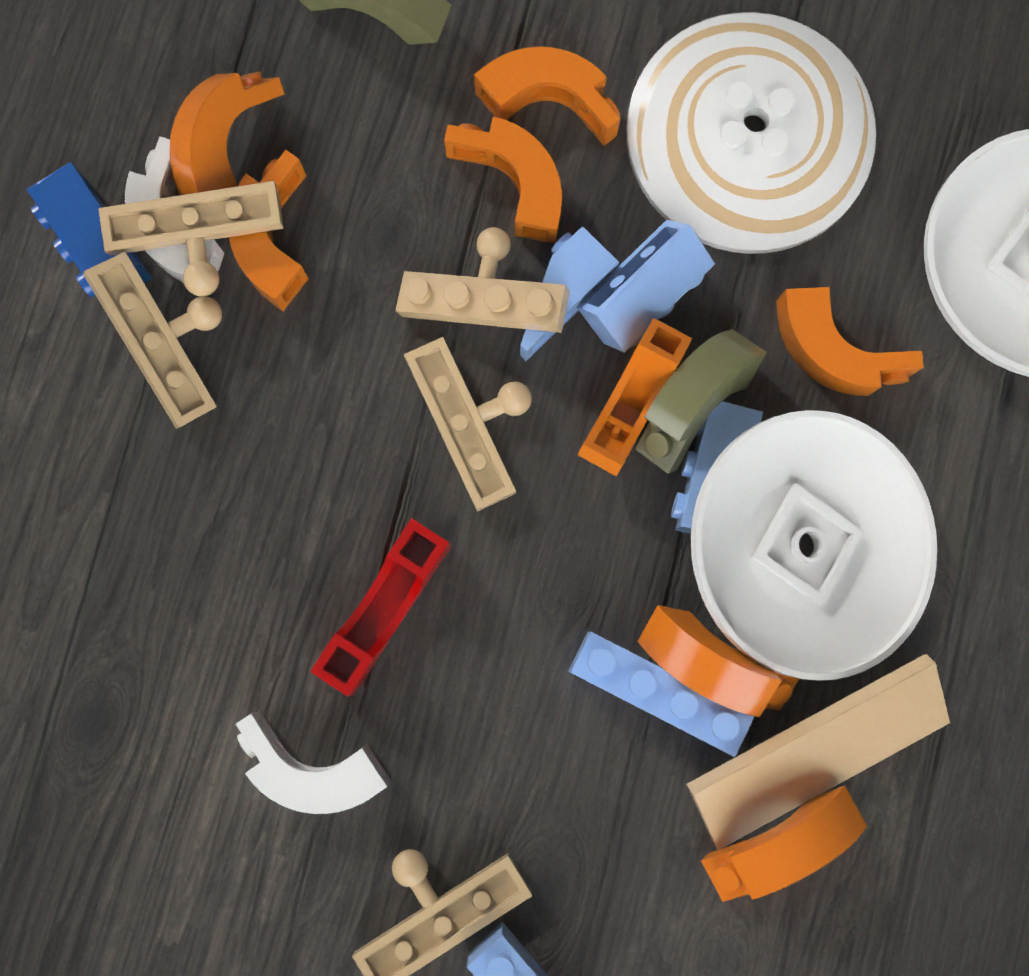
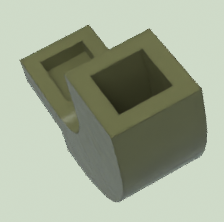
M300 0L310 11L348 8L366 13L386 24L409 45L438 42L452 6L447 0Z
M733 329L721 332L704 342L677 368L656 396L645 415L649 423L635 450L669 474L677 471L697 432L708 416L729 395L747 389L767 352Z

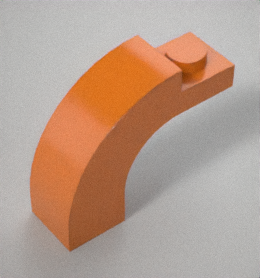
M528 47L506 53L488 63L474 74L475 94L494 117L507 120L531 103L552 101L563 104L573 110L603 146L617 137L621 119L619 110L609 97H603L607 77L599 68L579 55L552 47Z
M260 72L250 73L241 77L239 73L216 74L200 83L190 92L178 110L170 137V165L179 195L237 187L227 155L229 130L237 116L246 109L284 95L279 77L262 78Z
M497 117L492 118L490 132H485L480 127L472 124H460L459 126L447 124L444 139L446 158L492 166L505 173L515 184L520 197L515 218V236L556 243L562 206V189L557 168L544 146L524 128Z
M285 150L279 159H273L268 163L263 171L260 183L269 181L276 183L280 207L282 208L305 179L306 173L300 160ZM245 173L238 186L257 184L259 182ZM273 230L229 237L234 257L252 285L269 302L284 311L309 279L303 267L274 245Z
M829 287L786 289L776 301L780 333L792 359L809 377L829 389L849 395L869 396L882 387L881 379L884 385L906 383L909 381L910 376L924 368L922 351L871 353L857 349L846 342L837 331L833 322Z
M653 318L609 400L577 454L578 456L615 476L618 475L648 420L645 418L647 411L663 386L675 372L692 338Z
M657 605L637 641L659 666L690 689L722 706L751 716L760 717L765 708L781 710L784 703L791 697L793 689L800 679L779 674L751 660L741 651L736 650L714 636L690 611Z
M844 785L824 792L805 802L793 815L772 829L743 842L710 852L701 862L722 902L748 894L753 900L785 888L827 865L846 851L861 836L867 825Z

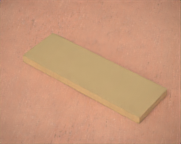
M927 654L922 655L687 784L688 789L718 850L724 848L949 724L950 720L936 663Z

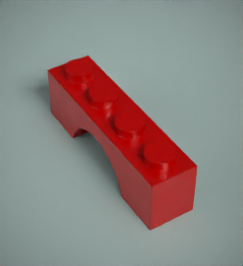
M411 518L386 555L384 564L365 597L344 625L334 634L310 672L347 697L355 695L452 547L450 543Z

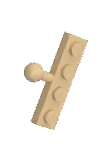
M274 181L98 208L104 250L110 256L123 252L131 253L187 244L190 264L184 270L183 282L186 289L196 296L212 294L219 284V274L216 268L207 261L205 241L284 229L278 188Z
M487 228L477 238V251L482 257L478 277L404 271L395 310L401 317L562 333L570 290L566 285L495 279L498 263L508 255L511 247L509 236L500 228Z
M126 252L84 271V277L175 428H180L216 408V404L177 338L195 328L201 331H209L216 328L222 319V310L218 302L207 296L197 297L188 305L187 313L167 323Z
M443 337L404 354L406 362L477 512L516 494L515 487L484 422L503 413L511 416H519L525 413L532 402L531 392L528 387L520 382H509L500 389L497 398L476 407Z
M413 849L400 852L392 864L393 877L400 885L411 887L423 908L354 952L352 957L363 976H409L530 898L532 891L509 853L438 898L426 878L428 863L424 855Z

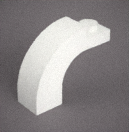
M159 136L155 150H151L146 159V176L129 171L125 189V204L173 197L177 188L170 165V139ZM215 240L205 241L207 261L218 272L224 252ZM187 244L145 250L166 273L184 283L183 273L190 264Z
M261 711L251 713L236 723L241 732L237 736L241 747L249 757L253 758L256 756L260 761L259 764L245 774L269 799L289 809L312 814L344 811L369 800L392 782L368 744L338 764L328 767H312L297 761L286 751Z

